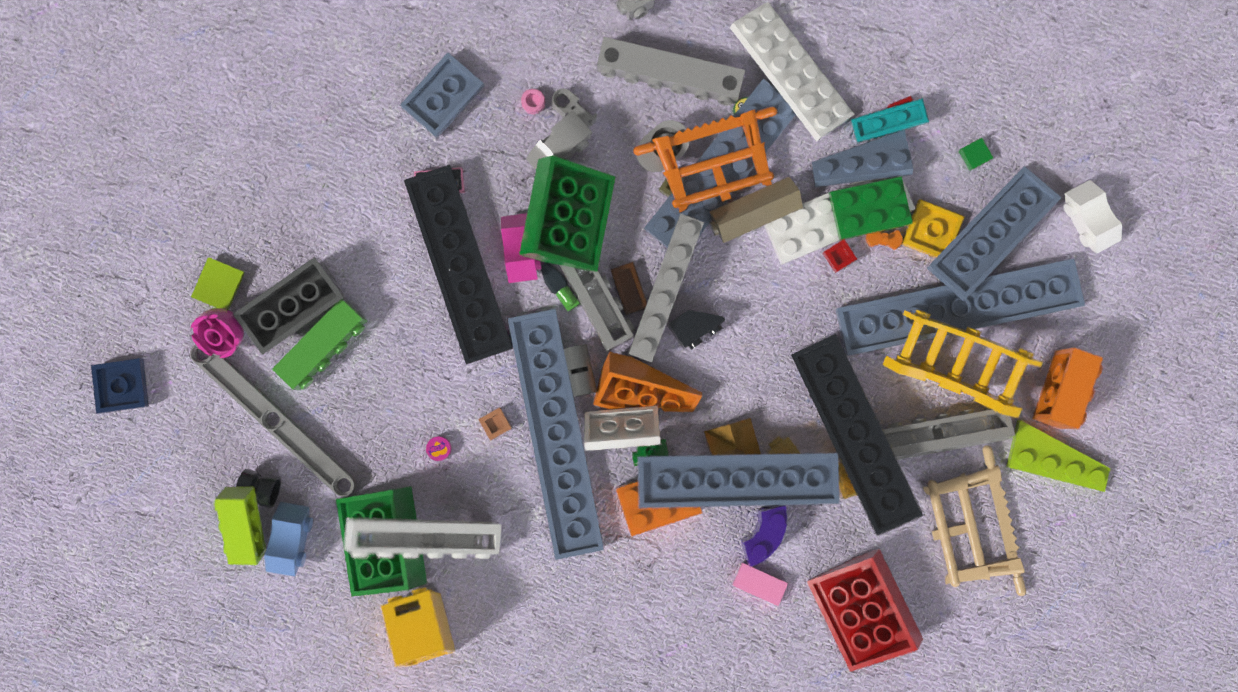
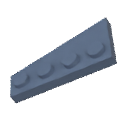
M905 130L813 161L812 173L815 187L912 175L913 164Z

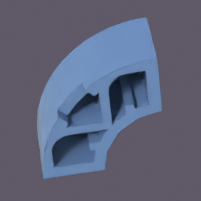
M280 502L272 518L271 535L264 554L266 572L295 577L298 568L304 566L306 560L304 548L307 534L311 531L313 525V518L309 517L310 509L308 506Z

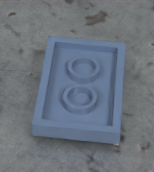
M447 52L400 106L437 139L485 85Z

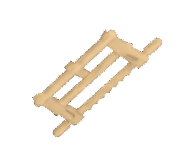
M985 445L982 448L985 464L988 467L987 469L969 475L962 473L960 476L938 483L935 480H929L927 486L923 487L924 492L930 495L938 530L932 531L933 540L940 539L948 571V574L945 576V584L951 583L953 587H958L960 582L982 579L990 580L992 576L1013 574L1016 593L1019 596H1024L1026 594V587L1021 573H1024V567L1021 558L1017 556L1016 552L1019 547L1014 543L1017 538L1012 534L1015 529L1010 525L1013 520L1008 516L1010 510L1006 507L1008 503L1004 498L1006 492L1000 485L1002 481L1000 468L998 465L995 466L996 462L991 446ZM989 484L1007 559L986 564L968 488ZM958 491L965 524L947 527L940 494ZM968 533L975 566L957 570L950 537Z

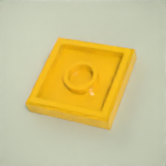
M919 199L915 206L916 209L911 216L913 224L907 227L901 245L937 258L958 236L965 216Z

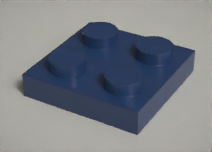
M137 358L91 365L96 414L149 407L144 359Z

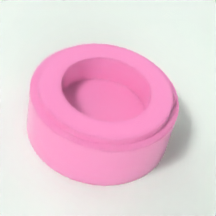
M528 89L521 97L522 107L529 114H538L545 107V97L538 89Z

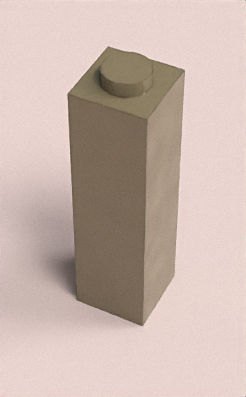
M790 177L782 179L710 211L712 222L709 223L714 236L719 235L723 243L802 209L800 190Z

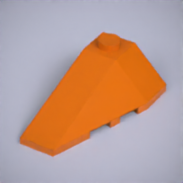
M609 352L601 370L593 405L611 410L625 409V407L658 406L664 412H694L702 398V392L633 357Z

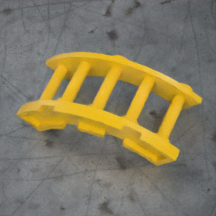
M916 309L915 313L904 311L903 315L914 320V323L901 354L897 355L896 358L886 356L882 365L898 374L925 381L927 378L938 382V386L957 394L963 392L975 397L974 401L1000 414L1019 417L1022 408L1014 405L1012 398L1027 364L1041 367L1043 363L1033 358L1034 353L1022 348L1016 351L980 336L982 332L974 328L967 327L964 330L929 318L931 314ZM923 325L938 328L925 361L921 362L920 365L911 363L910 356ZM947 332L964 337L965 340L952 371L945 375L934 371V363ZM977 342L992 348V351L979 382L973 386L961 381L962 377L960 375L974 343ZM1004 353L1017 359V362L1003 394H999L998 397L988 392L990 389L988 385L1001 354Z

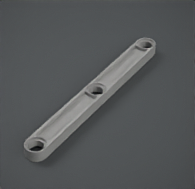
M196 344L191 348L190 356L193 362L335 494L344 497L355 492L357 487L355 478L226 358H219L221 355L216 354L208 356L206 360L201 361L197 356L199 348ZM272 412L277 413L280 418L276 426H271L267 420ZM342 478L348 479L351 483V488L348 492H342L338 487V483Z

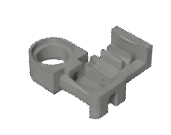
M562 88L554 92L552 106L563 118L574 111L588 128L596 122L597 113L591 115L579 104V98L571 91ZM559 96H566L569 98L570 103L567 106H560L557 104L556 99Z

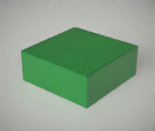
M982 137L958 150L969 171L993 159Z

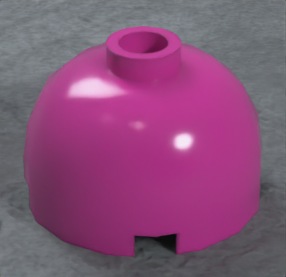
M212 308L201 313L191 324L194 333L191 336L196 346L209 356L216 354L221 355L219 358H226L231 356L241 345L244 329L233 316V312L224 308Z

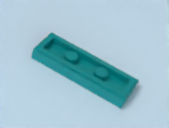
M922 98L851 119V123L858 144L927 124L929 119Z

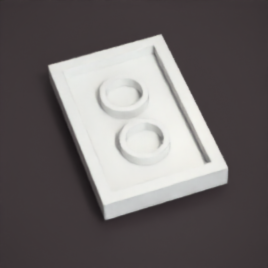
M658 406L585 412V450L661 444Z

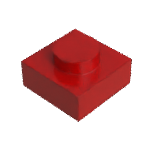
M841 240L822 253L835 273L857 260L845 240Z

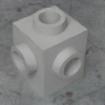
M618 0L616 6L620 14H625L630 21L634 18L640 19L644 17L648 10L654 8L655 0Z

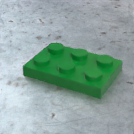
M902 176L829 193L839 241L913 224Z

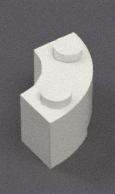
M1088 180L1065 193L1066 204H1064V210L1071 217L1074 226L1080 234V241L1085 247H1090L1097 254L1122 240V223L1110 209L1105 191L1091 180Z

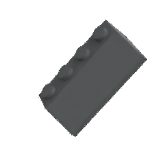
M313 257L239 309L233 316L261 354L264 355L342 300L344 295L320 258Z

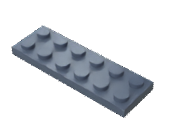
M1024 166L940 253L927 269L963 301L966 300L1052 209L1061 197Z

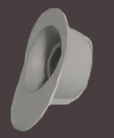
M674 120L664 121L644 136L638 146L649 142L653 143L652 140L658 137L674 136L679 130L683 133L686 127ZM690 142L672 147L676 161L686 152ZM657 150L637 156L638 162L647 171L662 172L665 170Z

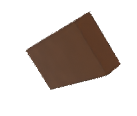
M634 262L610 269L625 315L644 310L647 300Z

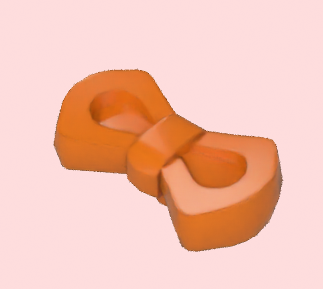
M894 230L889 234L877 232L866 235V242L870 247L882 245L897 250L903 240L899 230Z

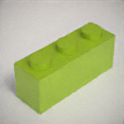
M225 487L215 498L214 509L218 514L219 531L222 533L223 551L227 556L228 565H257L266 552V545L254 487Z

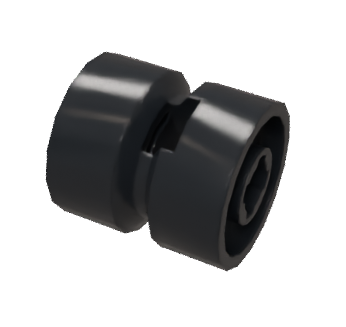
M244 469L238 478L236 487H254L257 504L272 508L280 492L281 478L269 474L261 476L257 471Z

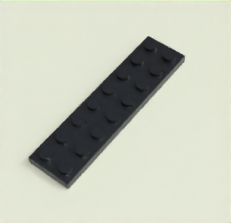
M451 165L405 179L404 183L466 365L512 350L513 347Z
M834 334L791 354L876 536L923 517L924 514L837 335Z

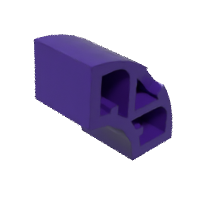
M773 505L758 509V521L755 529L750 535L740 539L746 563L750 567L768 559L781 544L787 527L786 505Z

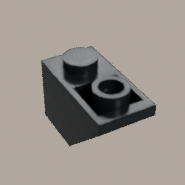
M687 310L668 323L667 326L683 349L689 346L692 350L703 342L701 337L707 333L712 336L723 329L721 324L725 319L719 315Z

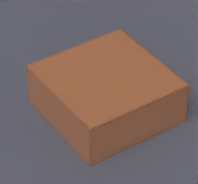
M501 407L478 419L490 441L512 429Z

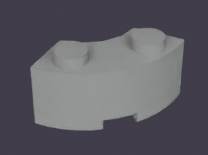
M574 111L551 128V134L545 139L539 140L528 154L526 160L535 170L540 158L553 155L569 160L576 152H582L589 145L588 139L592 131Z

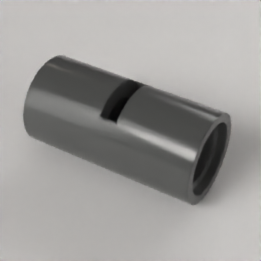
M587 344L563 349L573 397L596 393L597 388Z

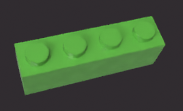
M340 300L272 370L292 390H305L314 381L312 377L318 371H324L330 365L331 361L329 360L335 354L338 355L348 346L346 342L352 336H358L365 329L364 324L367 320L348 301Z

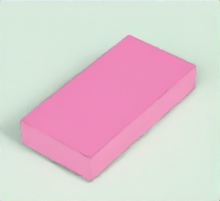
M742 562L732 585L779 606L788 583Z

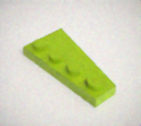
M1017 420L1014 430L1015 436L1012 439L1007 460V468L1105 492L1110 472L1109 467L1033 426Z

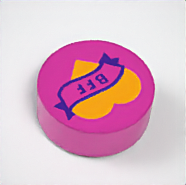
M433 437L426 445V453L432 460L442 461L451 454V443L445 437Z

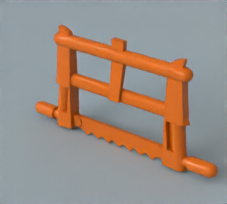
M768 107L757 112L754 109L736 118L730 115L727 120L721 118L718 123L714 120L710 125L704 123L701 128L696 125L692 130L687 128L683 133L679 130L674 136L658 137L652 140L653 143L649 142L636 146L633 152L635 155L640 156L657 150L665 169L663 174L674 196L672 205L674 208H679V213L686 210L690 204L720 196L722 201L731 199L730 192L760 183L764 186L772 184L771 180L774 178V173L769 171L764 148L765 142L761 143L757 120L775 116L777 109L775 107ZM743 126L748 148L678 168L672 149L673 146ZM752 157L757 175L727 183L721 166ZM712 169L717 186L686 195L681 178Z

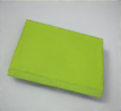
M208 257L191 297L213 307L229 310L245 272Z

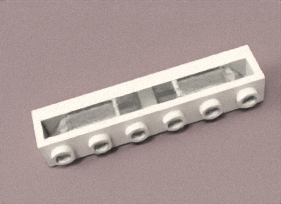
M347 518L344 549L352 553L353 557H368V553H378V557L392 558L394 553H403V557L418 558V554H428L427 557L443 558V554H452V558H467V554H475L476 558L489 559L490 554H499L502 524L486 521Z

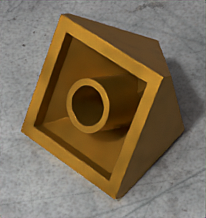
M751 418L704 431L710 455L761 454Z

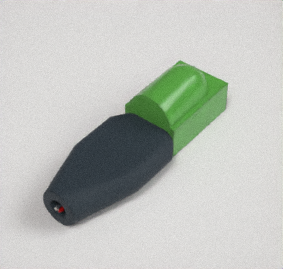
M548 262L544 263L541 266V272L545 284L551 293L556 294L565 309L570 312L580 303L569 289L567 280L562 273Z

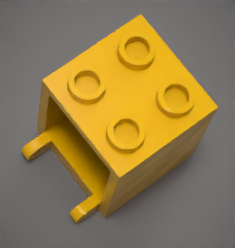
M424 587L412 591V596L404 598L402 595L387 599L388 604L381 605L395 667H409L455 652L441 593L432 591V589L427 590ZM419 605L421 607V609L400 616L401 611Z

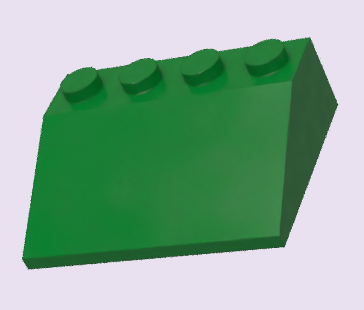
M553 155L538 159L519 255L543 262L597 272L616 177Z
M412 486L336 499L343 548L345 546L347 518L417 520ZM357 532V544H361L366 538L365 532ZM344 549L351 597L407 591L428 584L423 554H418V558L403 557V553H394L392 558L378 557V553H368V557H353L352 553Z

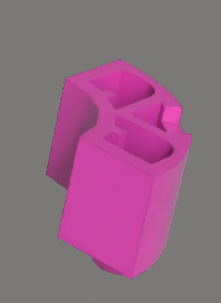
M527 213L501 216V233L509 283L538 280L537 270L542 269L541 261L519 255Z

